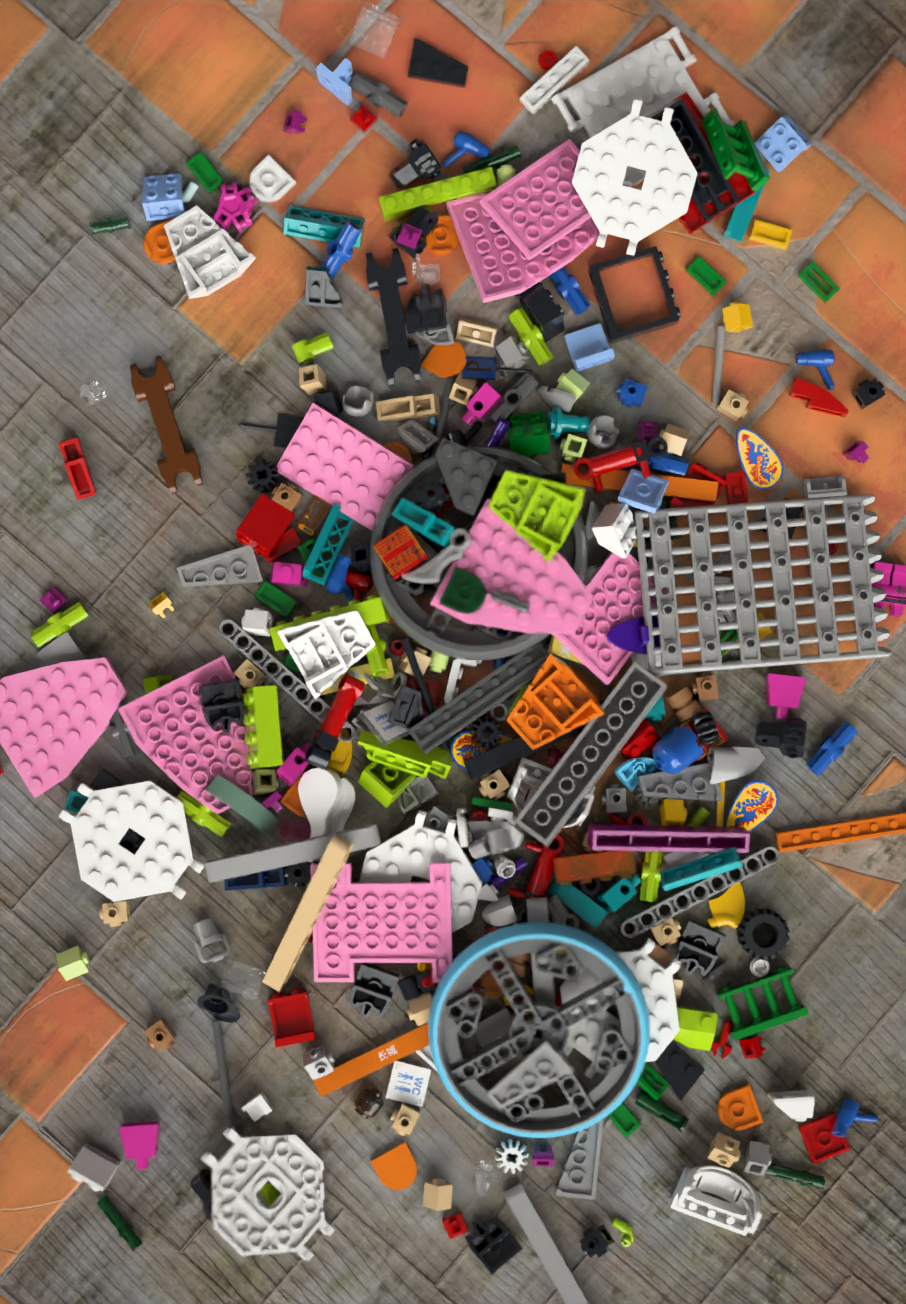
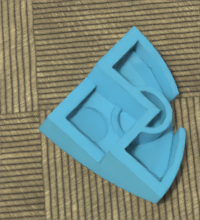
M643 756L625 761L615 770V774L623 786L632 792L639 784L638 776L655 773L658 768L654 764V759Z

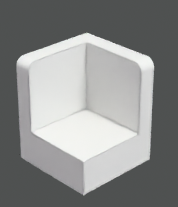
M262 1091L245 1103L241 1109L243 1111L246 1110L252 1120L256 1121L263 1115L270 1113L274 1107Z

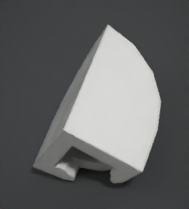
M509 895L499 898L496 902H491L482 912L483 919L493 926H504L518 921Z

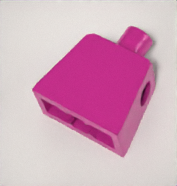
M486 382L466 404L469 410L462 419L468 425H471L477 418L483 420L486 414L503 396ZM478 403L483 404V408L480 411L476 409Z
M274 562L271 569L270 584L307 588L308 579L302 577L305 566Z
M765 674L767 706L776 707L775 718L787 719L788 708H798L806 677Z
M306 742L301 749L297 747L276 772V776L288 786H291L309 765L305 761L306 752L311 746L309 742ZM296 758L301 759L302 763L300 765L295 763Z
M160 1121L123 1123L119 1127L126 1159L136 1158V1169H147L148 1157H155L157 1154Z

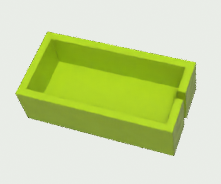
M277 685L251 687L242 694V701L246 711L243 722L244 725H247L245 744L248 745L249 753L246 755L247 764L250 765V769L273 768L283 765Z

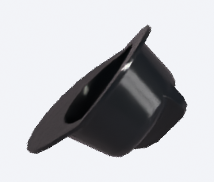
M210 984L204 995L197 999V1004L220 1021L232 1023L240 1018L239 1010L231 1003L230 994L224 988Z

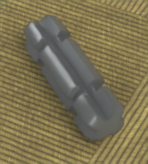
M494 589L491 594V599L496 602L501 601V604L514 609L518 608L519 611L527 613L530 603L525 600L520 601V598L507 593L503 594L498 589Z

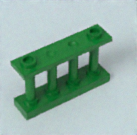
M713 108L701 120V123L724 178L728 179L734 172L746 176L751 190H759L770 178L746 121L740 119L734 126L722 122L717 108Z
M787 965L776 968L774 973L734 987L727 985L719 989L720 992H717L716 996L719 999L725 998L734 1023L733 1029L729 1031L734 1041L809 1015L807 1007L800 1005L796 1000L788 975L794 973L791 967L787 968ZM778 978H781L790 1004L789 1010L783 1012L778 1008L769 983ZM761 984L771 1009V1016L766 1018L760 1016L751 988ZM741 991L744 992L753 1018L751 1020L752 1023L746 1025L741 1022L732 997L733 994Z

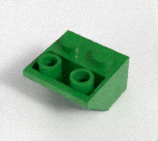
M543 411L512 415L505 419L510 423L507 429L510 450L526 456L551 453L549 432Z

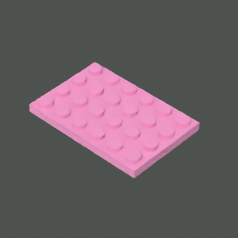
M570 139L480 199V204L528 260H531L591 218L572 184L580 150Z
M314 402L276 467L278 468L277 472L331 506L334 503L340 505L342 513L372 531L379 509L387 494L405 473L413 468L414 464Z
M610 552L586 583L585 587L592 595L593 600L575 634H553L605 685L612 681L633 653L620 649L610 643L606 638L607 633L622 622L644 616L639 562L630 553L627 558H621ZM649 576V588H654L653 576ZM665 587L662 588V593L667 595L669 591ZM650 596L651 608H656L655 596Z

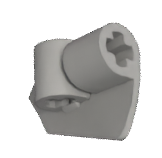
M709 747L707 760L709 764H713L709 784L712 785L751 775L765 759L759 748Z
M467 822L475 840L469 843V852L475 859L520 847L524 834L509 822Z

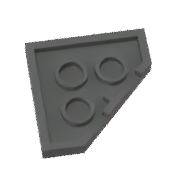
M443 438L435 454L436 461L455 508L474 516L498 461Z

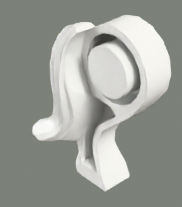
M330 768L310 769L304 773L298 786L301 805L311 825L310 838L343 831L345 822L355 802L354 786L348 778L341 779L339 774ZM320 859L311 860L308 862L313 863L319 861Z

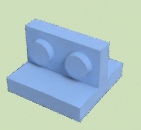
M345 58L334 72L320 63L316 67L318 82L348 106L352 101L351 87L349 86L353 79L352 63Z
M631 469L618 496V502L627 503L628 506L655 514L657 509H661L663 495L669 481L653 475L649 478H643L641 471Z

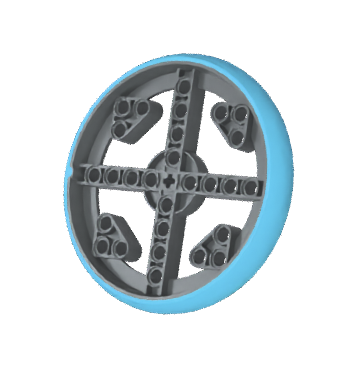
M532 922L512 925L489 933L467 947L453 961L439 982L434 994L429 1014L428 1036L433 1061L442 1082L453 1098L467 1112L485 1124L506 1133L532 1138L562 1136L585 1129L603 1119L623 1102L638 1081L645 1064L650 1041V1020L646 1000L637 979L622 958L599 939L576 928L561 924ZM558 948H565L567 950L565 954H558L556 952ZM536 952L535 967L538 971L569 980L577 979L580 976L581 963L593 971L603 982L558 1007L546 1001H533L508 958L519 954ZM545 957L548 958L549 962L542 964L539 962V959ZM495 960H501L504 962V964L502 966H496L493 962ZM569 965L577 967L574 971H569L566 968ZM487 969H490L515 1011L510 1021L509 1034L463 1058L457 1032L462 1037H470L474 1034L482 1008L483 993L479 988L471 986L478 977ZM505 977H512L514 981L506 983L503 979ZM608 989L614 990L612 995H606L604 992ZM522 994L524 998L517 1000L514 998V995ZM471 996H476L479 1000L477 1002H471L468 998ZM589 999L597 1001L594 1005L587 1004ZM616 1003L620 1016L621 1030L617 1025L611 1023L604 1026L595 1054V1067L599 1073L606 1075L589 1092L574 1069V1072L556 1080L567 1097L568 1103L552 1107H542L543 1093L539 1089L500 1109L487 1096L489 1090L476 1079L520 1054L527 1057L545 1040L553 1045L559 1054L572 1066L563 1051V1047L568 1040L569 1027ZM459 1006L461 1010L456 1012L451 1007ZM576 1008L579 1010V1012L577 1014H571L569 1013V1010ZM532 1011L534 1015L528 1017L524 1015V1012ZM554 1018H559L562 1020L558 1024L552 1023V1020ZM467 1022L470 1023L472 1026L470 1028H464L461 1024ZM609 1033H615L617 1035L615 1038L607 1037ZM519 1037H524L526 1041L520 1043L516 1039ZM507 1047L509 1050L507 1052H501L499 1048ZM621 1049L627 1051L624 1055L617 1054V1051ZM489 1056L492 1060L486 1062L482 1058ZM602 1059H607L609 1061L605 1065L599 1063V1061ZM469 1065L472 1066L474 1070L467 1071L464 1067ZM566 1078H572L574 1081L572 1083H566L564 1080ZM576 1095L584 1096L581 1100H577L574 1097ZM531 1097H537L539 1100L537 1102H532L529 1099ZM515 1106L521 1107V1110L514 1111L512 1108Z

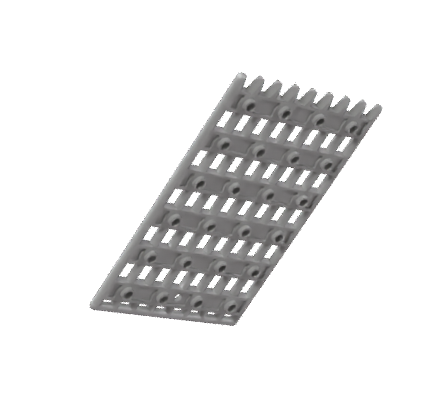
M873 494L668 508L657 509L655 514L645 510L636 511L634 515L644 624L648 626L649 641L646 644L649 672L652 675L891 656L889 648L878 646V642L887 639L890 632L886 628L876 626L877 622L886 619L888 612L885 609L874 607L873 604L883 600L886 593L882 589L873 588L871 585L880 581L884 576L882 571L870 568V564L879 561L882 554L877 550L869 549L867 546L878 541L880 535L876 531L868 530L865 527L874 523L878 516L876 513L864 510L863 506L873 503L875 496ZM842 504L843 515L825 517L824 505ZM803 507L804 518L787 519L786 508ZM764 509L765 521L748 522L747 511ZM726 512L727 524L709 525L708 513ZM687 515L688 527L670 528L669 516ZM643 518H648V530L643 528ZM844 523L845 535L827 536L826 524ZM805 526L806 538H788L787 527ZM766 529L767 540L750 542L749 530ZM728 532L729 543L711 544L710 533ZM689 534L690 546H671V536ZM646 537H650L651 549H645ZM846 542L847 554L829 555L828 544ZM807 545L808 557L790 558L789 547ZM768 548L769 560H751L750 549ZM711 552H730V563H712ZM691 554L692 566L673 567L672 555ZM646 557H652L651 569H647ZM848 562L849 574L831 575L830 563ZM809 565L810 576L792 578L791 566ZM770 568L771 579L754 581L752 569ZM731 571L732 582L714 583L713 572ZM692 573L693 585L675 586L674 575ZM649 576H653L654 588H649ZM850 581L851 593L833 594L832 583ZM811 584L812 596L794 597L793 585ZM772 587L773 599L755 600L754 588ZM662 588H667L669 590V593L667 595H664L662 593ZM733 590L734 602L716 603L715 591ZM694 593L695 605L677 606L676 594ZM650 596H655L656 608H651ZM852 601L853 613L835 614L834 602ZM813 604L814 615L796 617L795 605ZM774 607L775 618L757 620L756 608ZM735 610L736 621L718 623L717 611ZM696 612L697 624L679 626L678 614ZM657 615L658 627H653L652 616ZM854 620L855 632L837 633L836 622ZM815 623L816 635L798 636V624ZM776 626L777 638L759 639L758 627ZM737 629L738 641L720 642L719 630ZM698 632L699 644L681 645L680 633ZM653 635H659L660 647L654 646ZM856 640L857 652L839 653L838 641ZM817 643L818 655L800 656L799 644ZM778 646L779 658L761 659L760 647ZM739 649L740 661L722 662L721 650ZM700 652L701 664L683 665L682 653ZM655 655H661L662 667H656Z

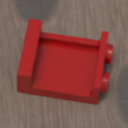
M692 463L684 477L718 482L717 498L727 483L722 475L716 472L714 474L707 471V467L701 463ZM673 497L668 506L671 508L714 505L715 502Z
M261 494L236 530L237 540L243 545L248 544L253 547L257 554L269 557L272 549L287 527H290L293 523L295 514L266 495Z
M302 988L290 990V994L283 995L282 992L271 994V998L267 999V1004H269L275 1035V1047L315 1040L316 1034L307 990L302 991Z

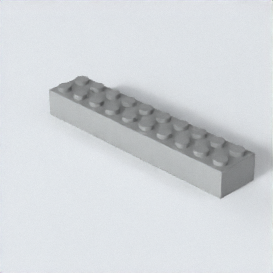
M634 662L601 707L605 714L589 721L514 822L548 847L665 692L667 685Z

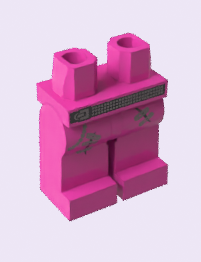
M881 562L872 563L871 568L882 571L884 576L880 581L871 585L873 588L882 589L886 593L883 600L873 603L874 607L884 609V605L890 606L889 616L900 617L903 607L906 606V566Z

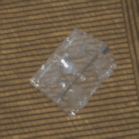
M417 253L416 259H412V274L416 276L417 282H424L429 285L436 284V281H440V264L420 265V253Z

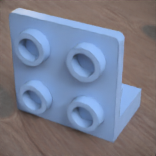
M788 115L782 116L755 142L758 150L778 172H781L794 158L813 144Z
M181 173L143 178L142 204L147 221L172 219L185 213L182 199Z
M596 324L564 336L576 372L614 359L613 349H609L601 324Z

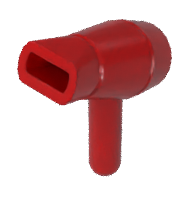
M347 571L345 581L348 586L352 587L354 600H360L361 602L360 591L367 592L371 588L372 578L360 572Z

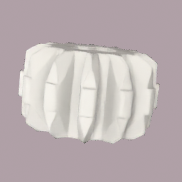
M508 1139L509 1145L502 1141L501 1146L503 1149L496 1148V1152L499 1155L495 1156V1160L500 1161L497 1164L498 1168L504 1166L503 1171L505 1173L511 1168V1173L515 1174L516 1167L519 1171H522L523 1169L520 1164L527 1165L528 1162L523 1158L529 1157V1154L523 1152L526 1149L525 1145L519 1147V1140L513 1145L512 1139ZM508 1153H511L512 1155L515 1153L517 1154L515 1155L514 1160L508 1157Z

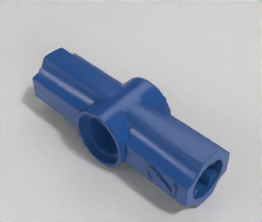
M350 221L345 223L337 239H333L328 244L327 256L321 265V268H327L332 280L335 278L343 262H348L353 254L352 247L362 231L360 227Z
M564 266L549 275L555 284L556 291L563 300L567 301L576 316L582 314L591 306L580 291L577 280L572 274L567 272Z
M653 449V451L656 453H660L662 451L659 449ZM668 452L661 459H655L650 456L651 462H648L650 470L659 473L668 472L685 477L689 460L669 455Z
M844 721L831 736H828L820 744L819 750L805 765L819 776L832 761H835L844 752V747L853 739L858 731L847 721Z

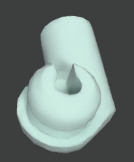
M190 182L186 190L182 191L183 203L189 202L199 188L195 183Z

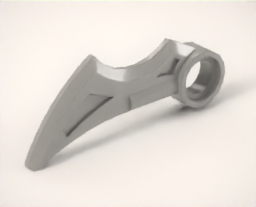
M464 529L454 530L450 534V544L425 565L403 574V579L417 583L440 582V576L445 566L454 560L461 559L465 549L470 546V534ZM459 535L465 536L462 544H456V538Z

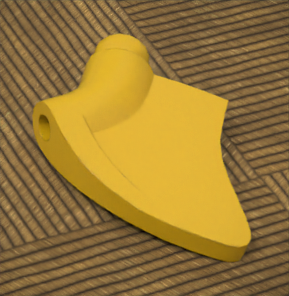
M342 729L340 732L341 736L345 739L350 738L348 730ZM339 740L326 768H330L342 776L345 775L352 760L351 741L345 743Z
M740 882L730 886L720 897L708 901L713 916L707 920L710 928L728 925L736 929L740 924L745 911V897Z

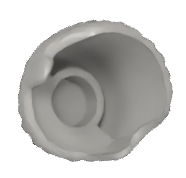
M360 386L349 387L342 398L344 411L354 417L367 415L373 405V391Z
M598 415L589 425L587 436L589 441L597 448L609 449L616 443L619 428H616L612 417Z

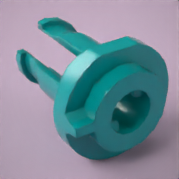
M554 407L552 412H549L547 415L546 424L548 432L554 439H558L561 433L566 432L587 433L589 429V416L567 415L562 413L560 407Z

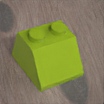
M373 761L363 770L358 783L387 808L404 792L417 775Z

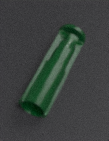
M644 1090L640 1092L635 1101L636 1105L670 1124L679 1132H682L687 1125L688 1117L676 1112L659 1099L655 1101Z

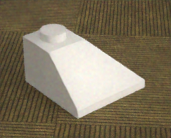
M798 1090L767 1093L771 1101L792 1119H795V1121H806L807 1118L812 1117L814 1096L809 1091Z

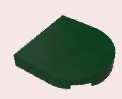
M456 567L439 604L460 614H472L478 611L485 603L486 588L480 578Z

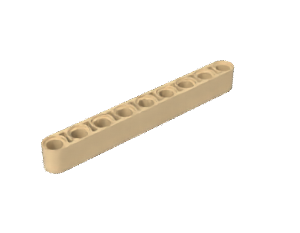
M337 834L329 842L263 979L264 984L279 993L287 984L354 846L353 843Z

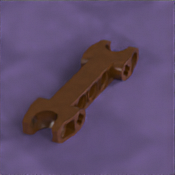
M157 356L155 357L157 371L152 377L146 378L141 376L137 365H130L132 386L138 402L148 401L165 457L157 459V464L171 494L178 493L176 478L182 472L191 473L197 486L203 485L201 465L195 448L185 450L167 394L176 391L174 381L162 357Z

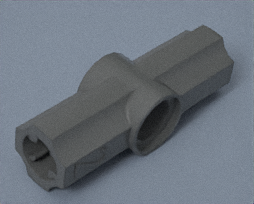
M360 72L355 74L350 87L365 96L372 105L377 108L382 107L398 118L402 116L408 102L392 93L385 84L379 81L376 83Z
M526 373L505 393L486 416L497 425L499 419H506L520 406L522 401L539 383L534 377ZM508 396H516L518 398L517 403L510 404L507 401Z
M122 700L119 703V708L123 706ZM117 709L111 717L109 725L114 739L118 742L122 757L126 759L139 754L140 751Z

